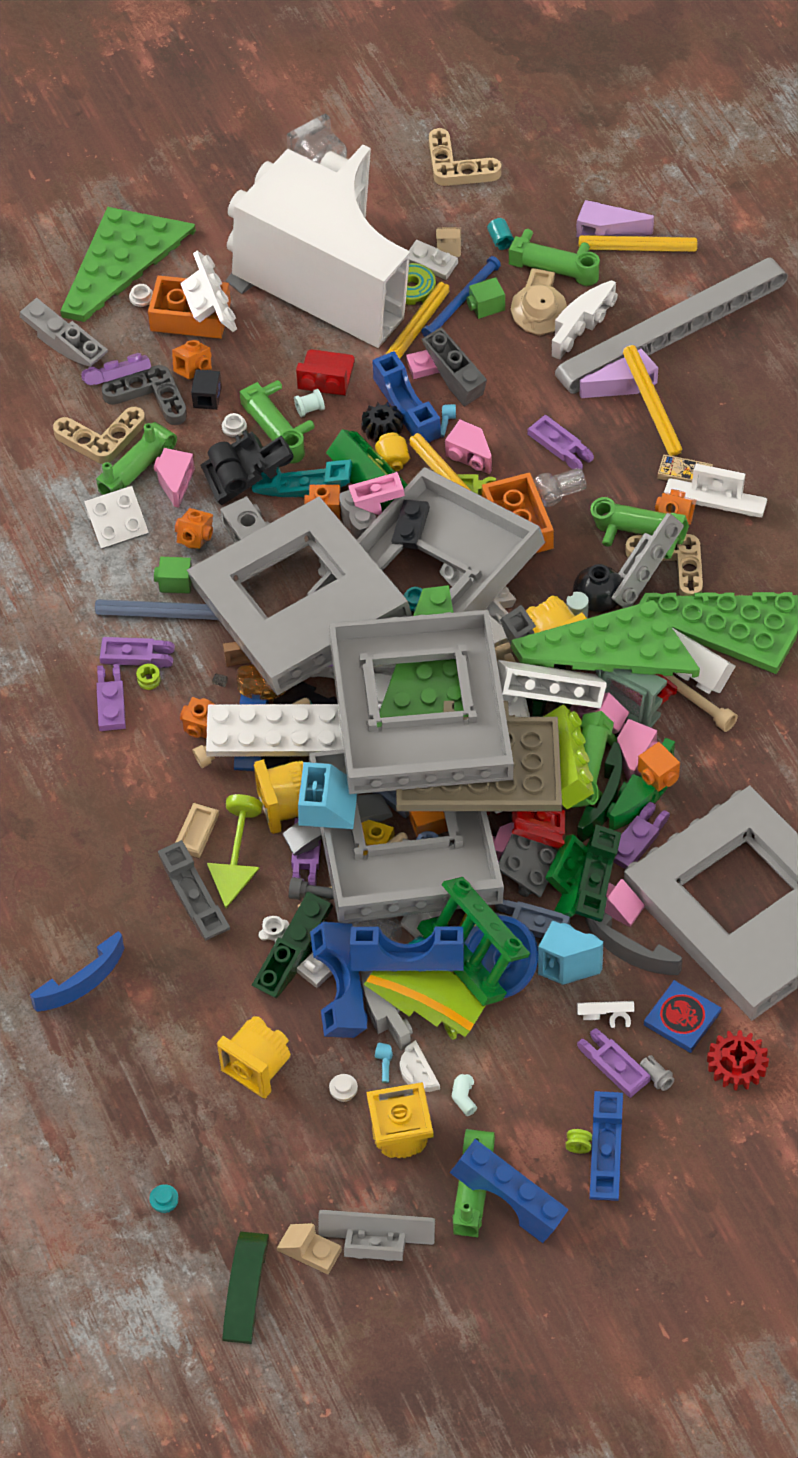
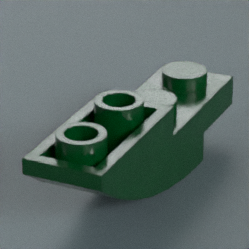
M310 892L306 893L283 937L277 938L252 983L253 987L274 998H277L297 974V967L311 953L310 931L322 922H325L333 907L331 903Z

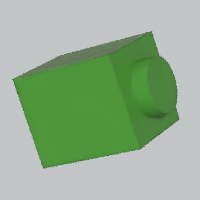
M496 277L469 286L467 304L471 311L474 310L478 319L505 311V293Z
M160 557L159 567L154 568V582L159 583L160 592H191L192 582L187 572V569L192 567L191 558Z

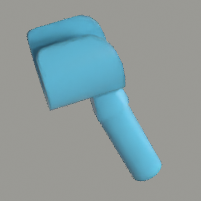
M455 404L442 406L441 437L445 436L448 419H456Z
M378 1043L375 1058L383 1060L382 1083H389V1065L393 1056L392 1048L389 1044Z

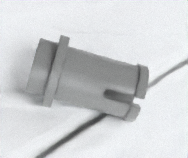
M649 1055L648 1059L645 1057L641 1061L640 1066L651 1076L655 1088L665 1091L674 1083V1078L670 1070H665L652 1055Z

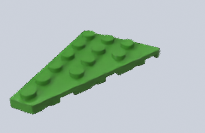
M107 207L62 306L61 317L85 322L95 311L105 306V301L114 294L119 295L131 285L132 281L140 278L143 275V271L151 264L156 265L171 250L180 246L181 240L190 233L193 235L196 231L195 224Z
M449 585L423 588L413 616L444 614L447 612L454 613ZM456 659L396 664L379 711L380 718L443 713L444 701H454V710L464 711ZM378 722L377 727H381L382 722Z
M753 592L749 596H734V593H694V596H676V593H645L639 603L654 600L672 628L701 645L774 674H777L798 636V595H792V592H783L781 594Z
M654 600L511 640V649L519 662L523 664L554 668V664L572 665V669L593 671L599 669L607 672H613L614 668L631 669L632 673L661 674L664 676H673V673L692 674V678L699 677L700 668Z

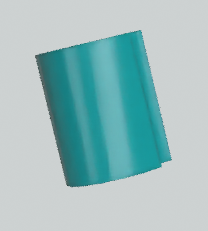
M503 218L492 220L488 224L487 230L495 247H498L499 250L510 248L514 237L507 222Z

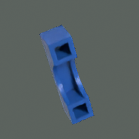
M395 351L372 360L374 381L390 405L397 406V409L403 416V424L411 436L419 433L427 442L440 438V417L429 401L422 403L410 384L406 367Z
M322 922L310 931L313 958L321 961L331 970L337 985L334 1001L321 1010L324 1037L354 1038L367 1029V1015L363 1004L364 991L360 983L359 971H351L350 935L351 927L353 926L350 923Z
M463 926L435 927L428 938L415 944L394 942L383 934L380 927H351V971H464Z
M474 1139L450 1171L453 1176L470 1189L486 1190L504 1199L516 1212L519 1218V1226L542 1243L551 1235L569 1210L476 1139Z

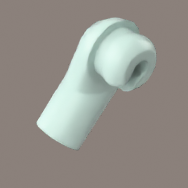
M460 1074L454 1080L452 1099L466 1116H470L477 1110V1106L468 1096L469 1089L472 1088L471 1085H474V1079L469 1074Z

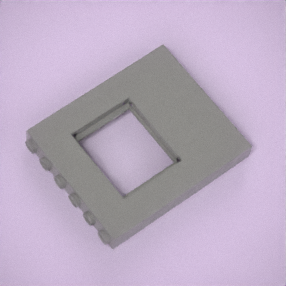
M426 467L404 488L405 496L394 499L357 539L358 543L383 571L403 549V545L392 544L391 542L403 500L427 501L430 509L421 540L418 539L417 546L419 550L464 573L450 589L454 613L485 610L545 543L540 526ZM328 570L307 595L337 579Z
M320 496L187 569L194 589L277 695L333 664L329 623L412 616L406 598ZM307 536L309 541L305 542L304 537ZM309 545L337 580L268 618L241 583ZM237 575L238 580L234 582L233 577Z
M489 610L329 623L330 647L349 794L513 780L514 763ZM456 659L464 711L380 718L373 666ZM463 715H468V719L464 720ZM378 722H382L381 727H377Z
M343 749L309 753L310 763L332 764L346 774ZM357 802L353 829L320 827L338 923L442 911L450 898V894L443 888L442 883L443 881L464 877L487 905L503 904L504 885L487 812L444 811L449 836L369 846L365 844ZM449 840H454V844L449 845ZM368 850V854L364 856L363 851Z
M751 786L742 791H736L728 801L722 805L714 806L709 814L701 819H695L687 829L681 833L673 834L665 844L659 848L651 849L646 857L639 862H632L624 871V881L644 903L647 911L751 1020L757 1018L798 988V833ZM744 842H747L793 890L737 930L728 934L682 885Z

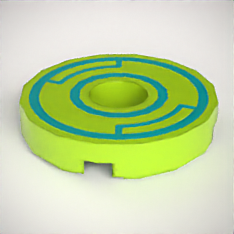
M409 263L407 284L415 282L417 285L412 287L407 285L405 304L415 305L416 302L422 301L423 303L436 287V279L434 273L428 267Z

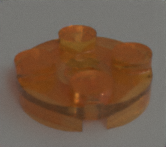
M253 664L241 666L237 670V689L246 697L252 698V694L260 695L261 700L277 698L286 692L284 691L277 695Z

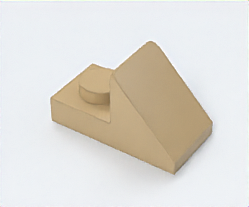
M437 227V248L452 256H461V227Z
M312 1223L290 1224L277 1247V1251L325 1274H329L342 1251V1247L317 1235L315 1225Z

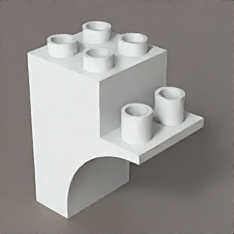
M362 145L350 159L329 151L322 158L320 164L287 149L274 164L266 161L260 167L255 178V184L249 191L239 190L229 204L228 215L234 218L233 230L227 241V249L233 252L232 274L379 348L404 319L410 251L383 237L365 219L371 148Z

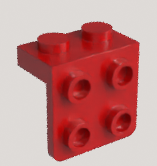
M308 350L304 363H298L296 368L298 389L308 391L319 389L322 393L346 396L355 357L350 354Z

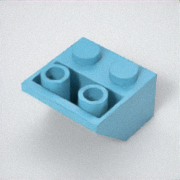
M304 762L298 802L299 826L353 829L357 794H349L347 775L332 764Z
M552 921L538 946V975L564 985L600 974L603 966V941L593 934L577 931L569 924H560Z

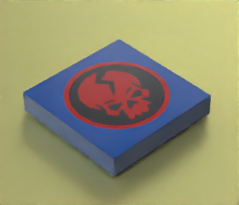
M674 980L645 1018L644 1026L691 1053L721 1013V1007Z

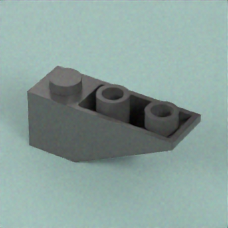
M442 327L422 338L425 348L449 390L464 407L484 394L487 379Z

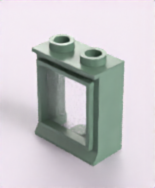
M614 668L613 672L596 670L598 677L607 683L605 693L609 692L629 711L627 719L651 728L661 717V713L656 710L660 707L663 699L657 695L665 687L667 680L656 674L632 673L631 669Z

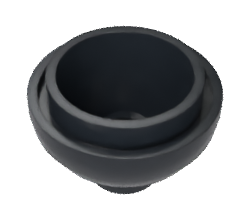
M597 564L587 567L577 575L573 585V592H582L588 597V610L595 612L608 611L618 605L612 600V596L623 580L614 569Z

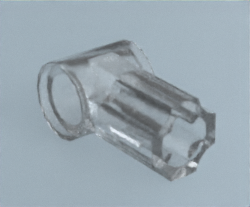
M579 468L555 476L551 473H543L533 480L543 505L547 507L560 502L563 496L584 490L587 487L584 473Z

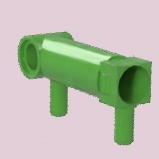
M525 229L521 237L515 236L509 248V265L521 268L527 266L555 272L556 274L575 278L579 284L585 286L593 285L599 280L600 259L597 254L588 252L590 248L588 243H581L577 253L531 243L530 239L533 231Z
M278 380L263 388L257 382L241 390V405L247 413L254 418L271 441L280 436L285 439L294 456L290 463L300 462L305 456L303 434L315 428L313 421L309 420L295 428L290 425L268 398L269 395L282 389V384Z
M157 422L145 424L142 439L113 466L109 462L103 463V473L96 478L98 492L105 495L126 488L162 454L164 448L173 450L177 442L176 434Z
M608 497L596 499L590 509L596 527L601 531H606L602 543L607 547L612 546L617 530L641 535L647 533L652 536L666 513L616 504ZM671 513L684 527L664 556L666 559L672 557L676 544L682 545L689 528L686 515Z
M602 711L583 714L582 725H580L581 733L586 741L584 744L585 752L590 760L588 767L593 776L592 787L594 794L571 808L599 803L603 795L596 783L606 743L612 746L614 742L617 743V737L612 733L614 722Z
M466 1129L463 1154L474 1139L478 1140L492 1152L494 1151L495 1132ZM460 1180L453 1214L454 1235L478 1237L479 1228L482 1226L486 1190H472Z

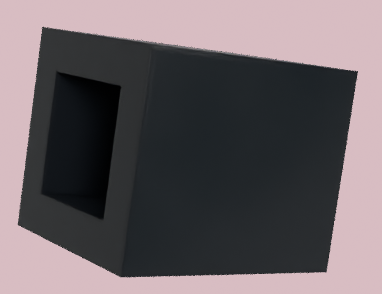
M195 370L191 391L193 408L218 410L222 389L220 371Z

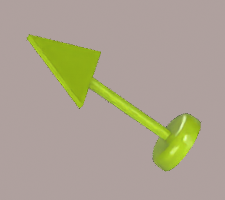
M235 794L228 796L226 799V809L233 815L239 816L231 864L207 863L225 908L230 905L260 869L259 867L237 865L245 818L257 817L262 813L263 803L259 799L248 795Z

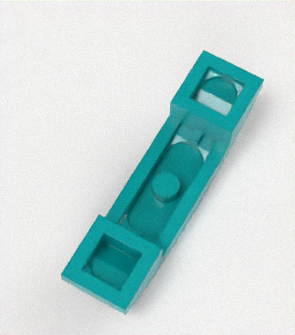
M351 459L326 462V469L281 473L279 467H277L276 472L278 475L270 479L262 472L263 479L254 484L252 490L254 493L268 496L305 497V495H309L310 485H340L341 488L350 483L352 461Z

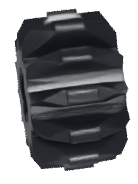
M377 401L376 407L368 405L367 411L363 412L361 428L363 433H366L368 440L374 438L375 442H377L380 436L384 434H400L403 429V416L397 409V406L390 407L388 402L385 405H380Z

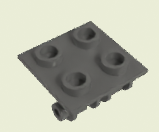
M511 834L498 862L500 872L519 884L520 895L528 897L529 894L533 893L541 897L548 883L545 876L558 851L548 845Z

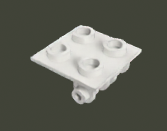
M132 486L84 501L89 521L91 520L101 549L149 533Z

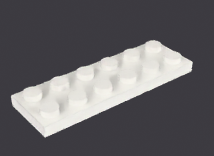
M338 704L208 705L207 756H309V753L343 749Z

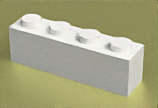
M673 628L700 668L699 677L692 678V674H675L687 681L690 677L698 682L696 687L708 694L711 691L720 693L736 666Z
M498 660L497 662L502 694L601 708L607 683L596 674Z

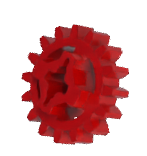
M738 1030L737 1036H733L730 1031H727L725 1039L718 1035L716 1044H710V1050L707 1054V1062H709L708 1071L714 1072V1081L723 1079V1087L726 1088L731 1083L734 1090H737L741 1084L747 1090L749 1089L750 1082L758 1085L760 1077L766 1076V1068L769 1064V1058H767L768 1050L767 1048H761L762 1040L753 1041V1033L751 1032L747 1037H744L742 1030ZM737 1054H739V1066L736 1065L737 1060H735Z

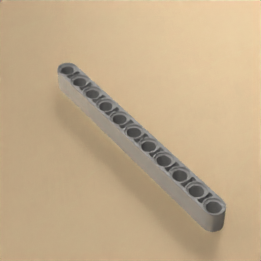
M773 258L764 259L563 362L556 369L555 376L570 393H577L580 391L581 379L588 374L599 371L607 364L624 358L623 350L625 347L635 345L637 350L642 349L649 356L779 289L787 281L788 274Z

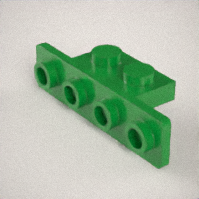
M574 834L566 835L564 845L560 847L545 876V879L562 894L554 911L569 917L575 914L578 885L590 843L589 840L587 846H585Z

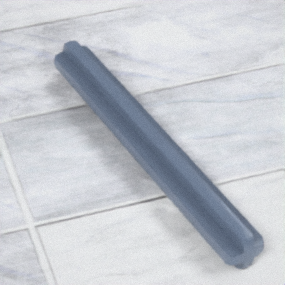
M98 599L95 602V613L98 615L218 620L207 604Z

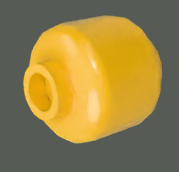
M397 433L384 434L380 436L379 441L375 444V451L395 472L403 469V465L410 459L407 442L404 437L399 436Z

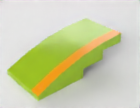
M372 971L364 983L366 987L409 1017L415 1011L436 1027L443 1021L464 1037L470 1032L485 1008L460 978L450 971Z

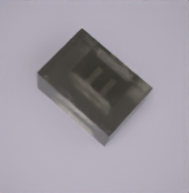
M215 673L212 683L225 687L228 677Z

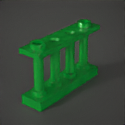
M464 877L443 881V888L450 894L448 902L440 916L422 920L417 930L426 939L432 934L435 927H449L448 922L459 905L467 914L466 919L461 925L464 931V971L453 972L483 1006L502 1001L507 992L498 981L509 962L528 958L531 953ZM476 924L484 933V936L474 953H472L465 945V941ZM491 944H493L501 955L489 973L481 961Z

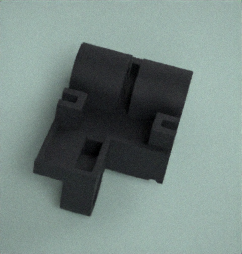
M244 430L242 431L244 437L241 438L239 435H236L237 441L233 444L218 442L210 447L208 450L210 459L200 466L220 505L225 504L262 480V472L272 479L278 475L276 472L277 467L286 466L293 460V453L282 436L263 447L259 438L252 431L248 433Z

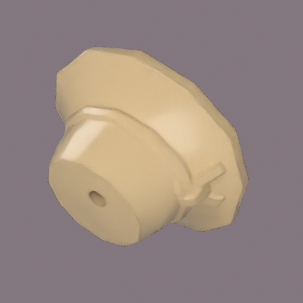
M537 284L524 287L514 295L510 310L514 322L525 332L541 336L555 332V320L567 307L564 296L554 287Z

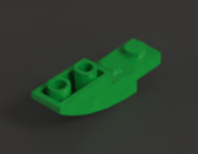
M665 738L662 745L674 756L675 741ZM632 774L628 783L624 782L618 794V801L616 803L612 802L608 809L609 828L615 831L631 823L636 816L640 815L642 809L649 802L655 804L668 787L666 786L657 791L652 785H648L641 775L639 777Z

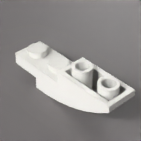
M611 280L590 289L561 312L555 320L552 357L561 360L566 352H570L574 340L578 335H582L585 328L593 330L597 323L603 321L609 306L612 307L617 300L618 294L615 293L616 282Z

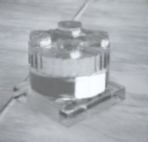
M326 113L287 133L288 149L320 164L322 158L329 151L344 158L347 157V148L331 131V120Z

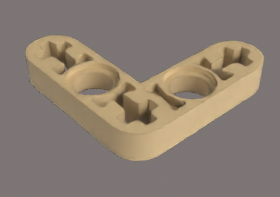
M437 128L429 133L433 177L438 185L449 186L491 182L501 177V163L498 159L482 158L453 161L449 132L443 128ZM437 139H441L442 145L438 146ZM440 154L448 156L446 159L443 160L436 158V156ZM465 169L474 171L472 174L462 173Z
M130 407L102 435L67 417L56 420L53 424V430L58 441L97 463L103 464L105 462L110 463L144 428L146 420L144 411L141 408ZM116 432H123L125 433V436L123 438L116 439L113 437V434H115ZM83 437L91 439L86 444H80L78 440Z
M686 534L683 544H676L677 550H674L670 559L663 558L662 561L677 560L680 596H694V593H702L703 588L700 541L696 536ZM643 535L632 536L626 541L625 552L628 558L635 549L634 546H637ZM685 545H690L691 549H686ZM693 564L696 570L686 571L683 569V566ZM693 580V591H689L688 581Z

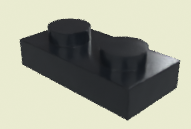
M403 500L391 540L392 544L403 545L402 548L418 549L417 542L418 539L421 540L430 509L427 501Z

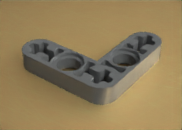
M156 365L140 372L110 380L102 385L103 400L108 404H119L154 393L164 418L169 424L180 425L187 418L185 403L169 369L163 365ZM133 382H141L143 384L139 388L130 387ZM164 392H172L174 394L170 398L161 397ZM172 406H175V410L178 414H174V412H172Z

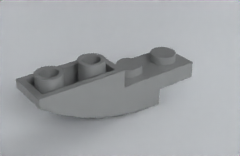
M35 298L20 311V318L37 331V337L77 363L91 367L108 353V349L73 321L67 323L38 298Z
M361 971V982L364 991L363 998L374 1028L378 1034L389 1030L400 1050H404L406 1046L411 1044L410 1035L413 1034L411 1025L407 1019L402 1020L398 1014L400 1012L398 1008L364 985L372 971Z

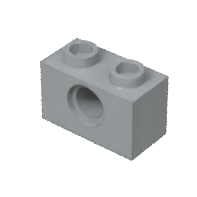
M244 497L220 509L222 525L235 543L270 524L262 519L257 504H252L248 497Z

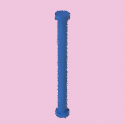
M490 256L486 261L487 264L429 326H424L421 330L424 337L440 328L466 301L469 296L470 285L483 282L494 270L496 271L501 267V263L496 257Z

